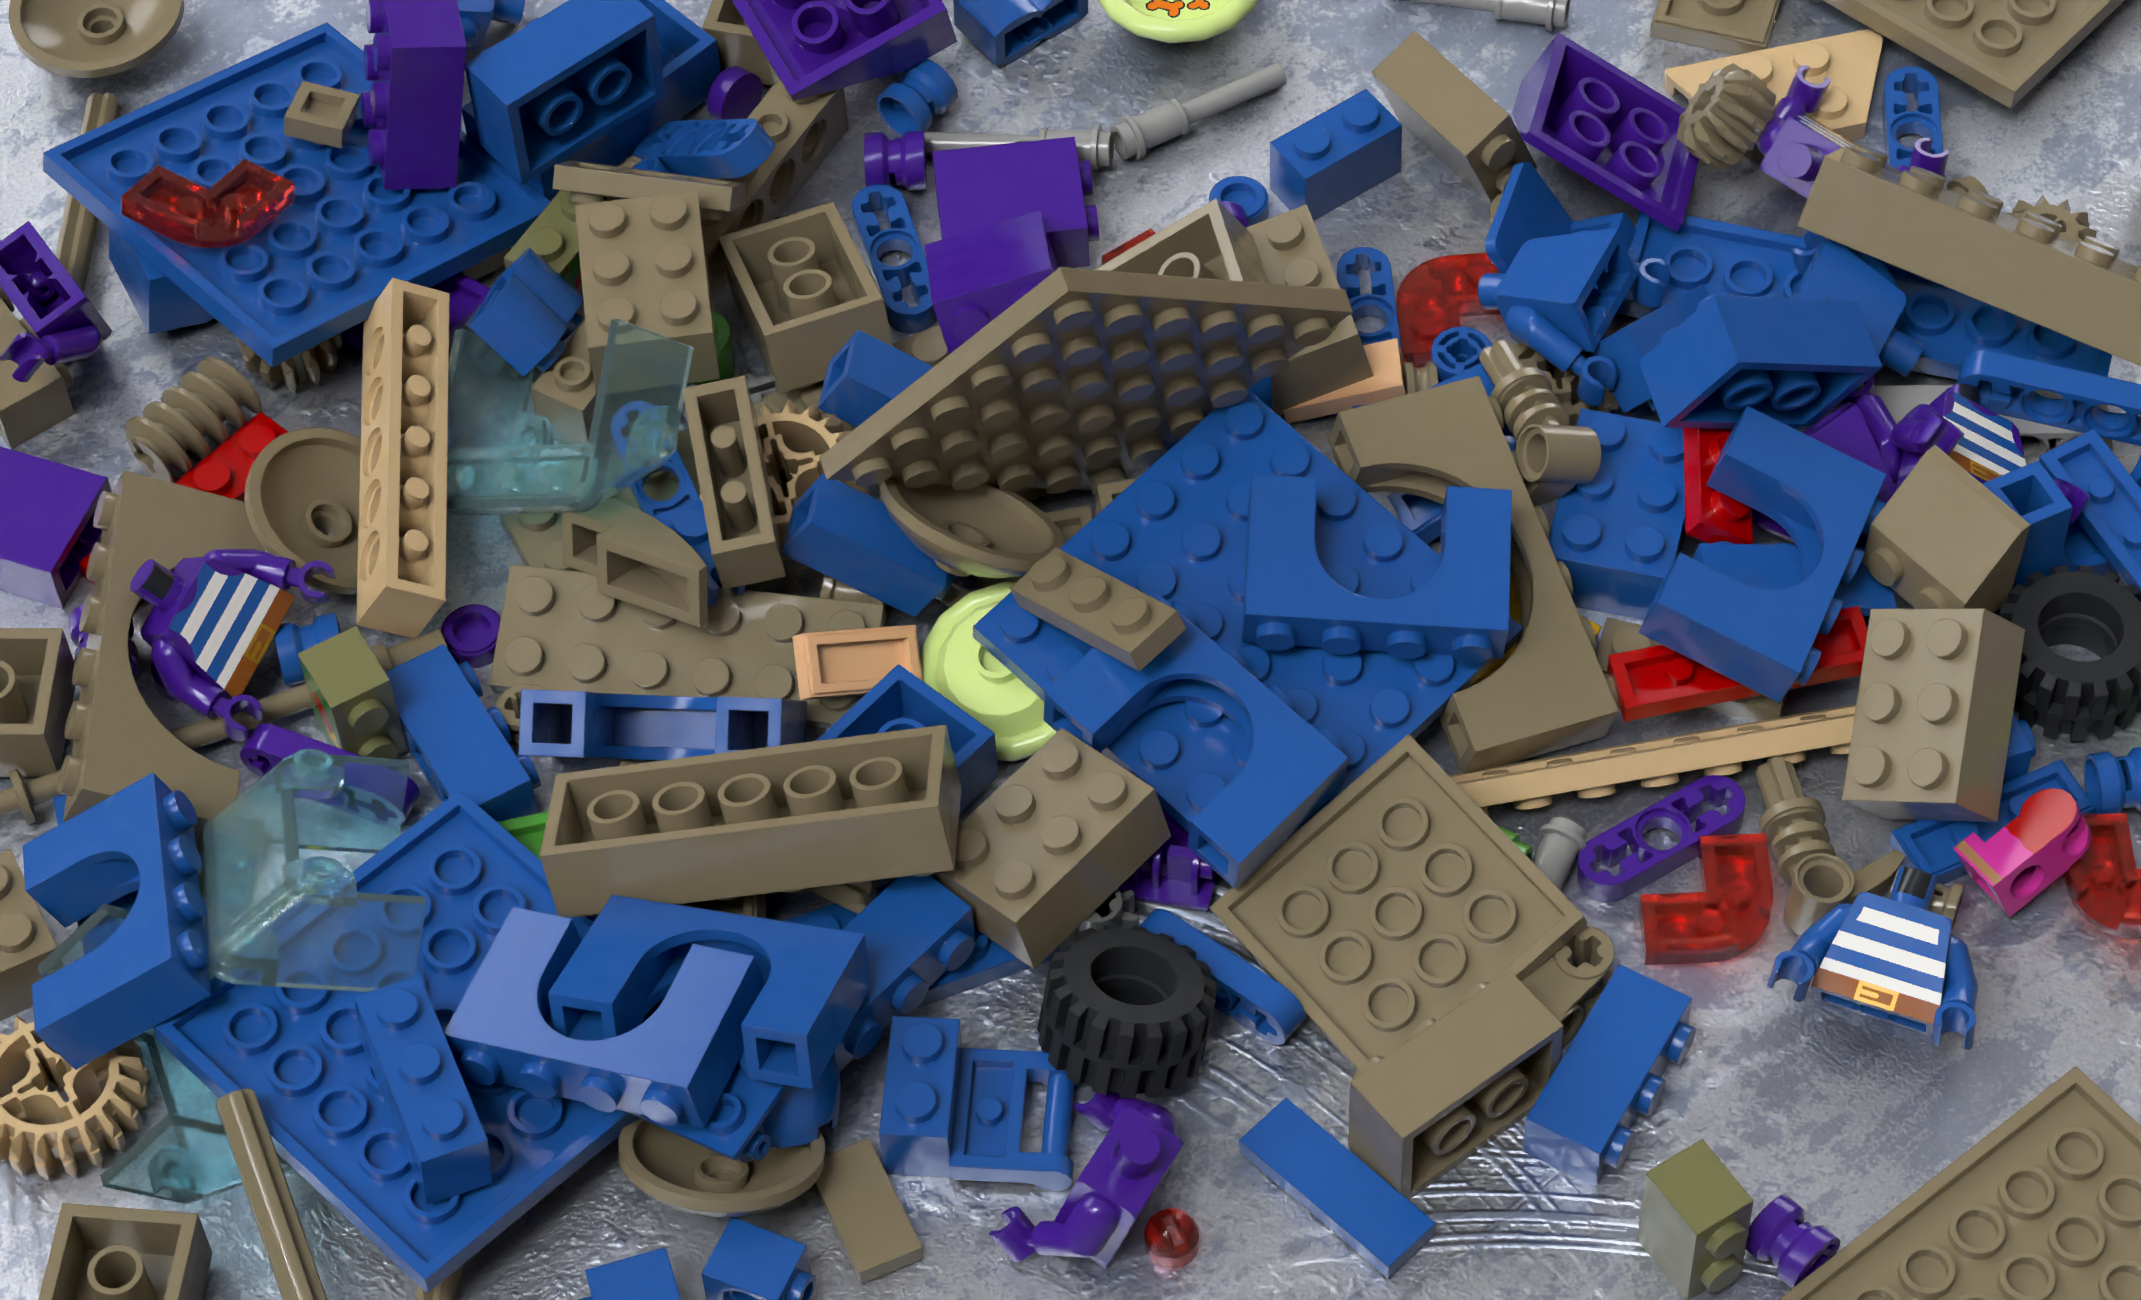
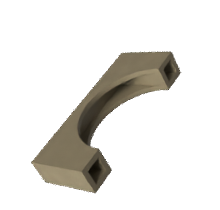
M1480 376L1338 412L1328 438V443L1338 468L1366 492L1386 491L1413 494L1443 505L1447 486L1512 490L1510 573L1517 589L1520 606V625L1523 627V631L1515 651L1508 660L1483 681L1465 690L1453 693L1440 718L1462 774L1511 764L1603 738L1619 713L1617 692L1613 678L1610 674L1603 673L1595 654L1596 637L1592 625L1586 617L1580 618L1572 599L1573 584L1569 570L1564 562L1556 561L1548 542L1550 531L1546 515L1540 506H1533L1525 486L1526 480L1521 476L1516 464V450H1510L1502 431L1504 421L1500 405L1494 396L1487 395Z
M124 470L112 493L107 491L101 493L94 514L93 526L102 529L101 542H96L91 551L86 572V578L95 581L94 594H89L86 598L79 624V630L88 633L87 646L80 649L72 675V684L81 686L79 701H74L71 706L65 727V738L74 740L72 756L67 755L61 767L57 792L66 795L63 821L73 818L154 772L173 792L180 790L188 797L196 811L198 820L197 824L194 825L196 849L200 854L215 857L235 825L240 770L216 763L190 749L160 723L145 703L134 680L129 662L128 632L132 617L150 603L130 591V584L137 570L150 559L155 560L173 572L176 565L183 558L203 557L212 549H257L264 552L265 549L250 525L245 502Z

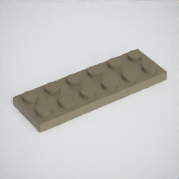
M510 564L489 686L493 692L503 693L505 690L516 685L531 684L538 685L545 690L800 700L792 636L802 633L884 627L887 612L884 605L751 590H745L744 594L737 596L732 588L723 590V587H719L716 604L710 607L707 605L708 623L699 628L599 593L597 576L586 572ZM864 695L800 700L807 701L806 727L828 730Z

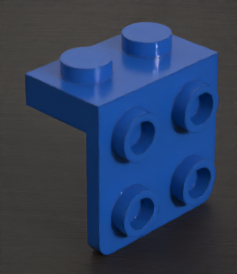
M1530 162L1515 164L1512 168L1487 234L1485 249L1489 260L1497 267L1500 273H1506L1523 243L1530 239L1571 234L1581 230L1594 231L1619 228L1626 249H1628L1636 228L1625 212L1573 221Z

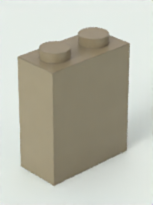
M1413 31L1372 71L1374 78L1402 126L1490 205L1497 195L1503 193L1515 164L1530 162L1535 169L1537 168L1510 114L1416 31Z

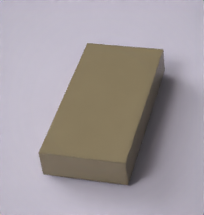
M867 1138L825 1155L822 1173L813 1184V1187L860 1285L924 1259L923 1247L870 1139Z

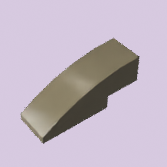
M595 490L562 508L563 565L597 576L599 593L699 628L708 623L707 565L694 548L675 531L653 516Z

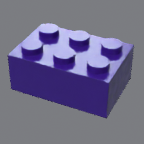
M366 0L368 33H375L373 44L364 45V73L366 81H372L371 91H362L361 94L363 127H373V129L368 131L370 166H380L384 190L456 188L466 58V42L457 0Z

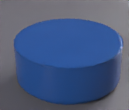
M1246 176L1228 177L1215 184L1210 191L1209 202L1217 198L1219 201H1229L1241 205L1246 212L1250 226L1268 218L1269 199L1267 190L1260 182Z

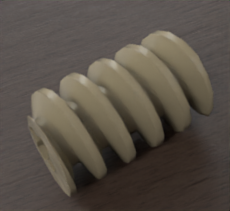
M209 356L199 362L197 372L190 371L181 377L179 387L172 386L163 391L161 402L153 401L147 404L143 410V417L135 416L126 422L124 428L126 440L138 463L150 477L174 483V479L167 467L172 465L181 473L186 474L192 469V463L186 454L188 450L199 458L204 459L210 454V448L204 437L208 435L212 440L222 444L229 436L222 422L225 420L233 427L240 429L247 422L240 407L243 405L254 414H258L262 410L261 401L253 385L239 371L225 361Z

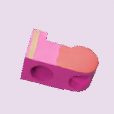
M2049 788L2031 795L2024 802L2020 815L1986 842L1973 832L1953 849L1970 879L2011 917L2069 870L2070 866L2079 860L2089 849L2092 837L2091 829L2072 795L2062 789Z

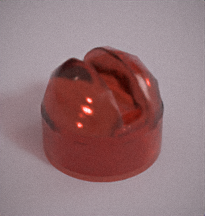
M1169 1207L1153 1214L1144 1230V1246L1147 1256L1156 1265L1168 1269H1176L1189 1264L1196 1257L1199 1250V1229L1194 1218L1185 1210L1175 1207ZM1175 1226L1184 1243L1175 1247L1166 1227Z

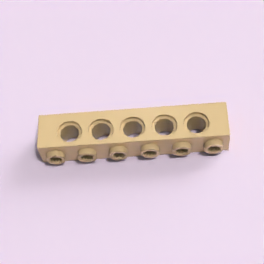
M392 278L375 301L371 313L363 325L356 625L414 639L446 601L450 293Z

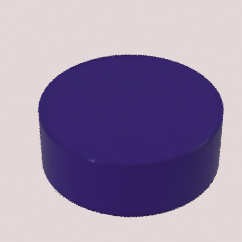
M731 66L725 69L716 77L708 93L707 108L710 116L715 120L747 119L761 102L763 94L761 79L756 74L740 66Z
M479 604L465 605L452 611L443 621L441 633L448 651L457 665L466 661L471 668H481L493 663L501 617L492 608Z

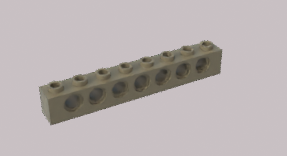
M778 79L747 118L756 119L775 142V148L759 167L743 177L714 178L745 182L746 191L744 207L730 212L725 211L724 220L702 219L712 302L729 282L718 237L780 217L849 129L844 88L792 101L780 79ZM584 321L566 343L567 347L564 352L533 384L531 392L540 434L591 457L608 435V419L614 409L623 403L635 401L644 389L597 395L587 347L586 324Z

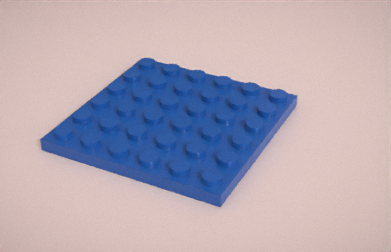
M328 22L43 152V172L271 367L367 320L375 301L392 278L430 288L515 245L551 202L528 183L522 186L495 158L461 129L456 188L384 190L380 166H370L368 131L373 129V127H363L361 94L362 91H371L372 81H366L364 51ZM302 81L360 94L359 115L342 149L284 135V116Z
M1247 390L1248 396L1241 402L1228 407L1215 408L1060 549L1147 595L1155 590L1170 604L1175 601L1185 606L1197 619L1200 630L1217 645L1226 643L1234 648L1244 659L1248 671L1266 687L1271 684L1280 688L1292 700L1298 715L1314 728L1320 726L1327 729L1341 742L1345 755L1348 757L1344 785L1304 823L1306 824L1405 736L1409 734L1415 739L1444 712L1453 693L1469 688L1499 658H1490L1480 663L1462 662L1455 659L1452 655L1424 654L1414 659H1402L1390 655L1387 651L1359 650L1353 654L1338 655L1323 650L1322 647L1293 646L1287 650L1274 651L1261 648L1256 643L1242 642L1248 502L1252 474L1317 478L1315 513L1316 552L1321 565L1328 575L1340 586L1352 593L1376 599L1404 596L1425 585L1440 566V555L1250 390ZM1011 592L973 626V638L1043 701L1044 693L1093 648V646L1020 608ZM1510 616L1509 631L1503 655L1521 639L1523 627ZM1191 701L1169 702L1146 711L1101 752V754L1153 787L1161 808L1188 833L1190 820L1239 774L1250 757L1243 734L1230 718L1213 707Z
M461 790L449 797L210 981L211 996L154 1026L156 1039L219 1099L230 1092L251 1088L256 1092L276 1152L427 1294L616 1139L623 1127L640 1119L626 1111L615 1109L612 1112H603L590 1107L585 1102L558 1096L549 1099L540 1098L532 1095L525 1089L495 1082L492 1085H481L461 1075L488 1140L492 1183L426 1206L360 1041L354 996L420 975L444 1033L512 907L558 916L541 860ZM570 917L575 924L581 941L597 917ZM664 998L650 1009L642 1023L658 1009Z

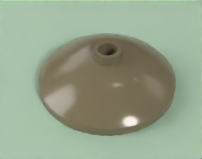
M11 0L9 24L20 51L40 68L67 77L99 78L133 69L160 52L170 42L180 26L184 13V0Z
M304 428L290 431L277 437L264 447L249 470L245 483L244 500L250 525L257 539L268 553L292 559L296 562V567L300 569L308 562L314 560L324 561L335 572L336 578L315 574L306 583L330 592L357 594L361 438L344 431L329 428Z
M887 479L881 486L882 500L893 521L919 550L935 560L938 567L956 576L966 577L974 575L984 578L1024 576L1038 560L1044 558L1055 547L1060 549L1065 544L1061 530L1044 512L1012 491H1001L999 485L994 483H983L971 489L956 490L952 485L930 484L920 488H907L904 483H897L898 479Z
M640 1118L622 1128L619 1137L618 1153L620 1166L628 1179L657 1202L670 1208L696 1215L739 1217L779 1208L807 1191L822 1173L825 1161V1142L819 1130L818 1139L811 1141V1143L786 1148H770L767 1155L760 1161L754 1159L749 1162H742L738 1159L734 1161Z

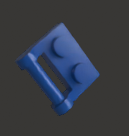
M961 1048L949 1161L950 1180L1029 1183L1048 1191H1062L1072 1186L1074 1163L1068 1158L1073 1094L1074 1089L1080 1085L1066 1078L1068 1073L1066 1070H1056L1049 1063V1053ZM1028 1082L1043 1083L1047 1086L1041 1153L1021 1152Z

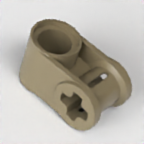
M1585 926L1532 974L1521 981L1563 1025L1561 1049L1568 1044L1579 1027L1584 1023L1613 975L1611 968L1614 962L1615 950L1612 940L1605 932L1592 926Z

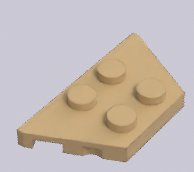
M1870 28L1667 68L1664 70L1663 85L1666 92L1674 97L1681 93L1687 99H1690L1698 91L1699 85L1706 83L1714 71L1734 63L1743 70L1748 69L1767 84V88L1776 95V106L1782 98L1786 97L1798 67L1807 65L1810 68L1805 80L1812 84H1822L1825 78L1828 77L1831 82L1819 109L1814 113H1806V116L1815 119L1849 141L1862 139L1865 137L1884 36ZM1756 142L1753 150H1748L1744 153V156L1750 161L1765 157L1757 148Z

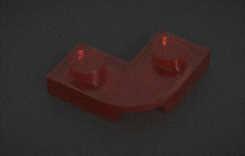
M243 159L210 189L157 165L121 196V215L185 245L200 248L228 247L254 237L294 202L295 183L246 159Z
M1487 253L1448 255L1433 258L1415 267L1403 279L1396 298L1403 363L1412 362L1414 367L1423 368L1427 361H1431V347L1434 339L1442 331L1452 327H1461L1459 317L1501 314L1499 309H1484L1478 298V284L1481 276L1485 273H1500L1497 267L1489 260Z
M2127 813L2083 815L2091 829L2092 840L2089 849L2064 873L2069 897L2077 911L2098 929L2117 937L2141 939V869H2136Z
M1766 833L1700 836L1698 855L1703 892L1640 895L1638 910L1645 965L1726 961L1744 954L1759 942L1769 925L1773 905V885Z

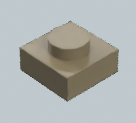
M302 81L284 116V135L342 149L359 115L360 94Z

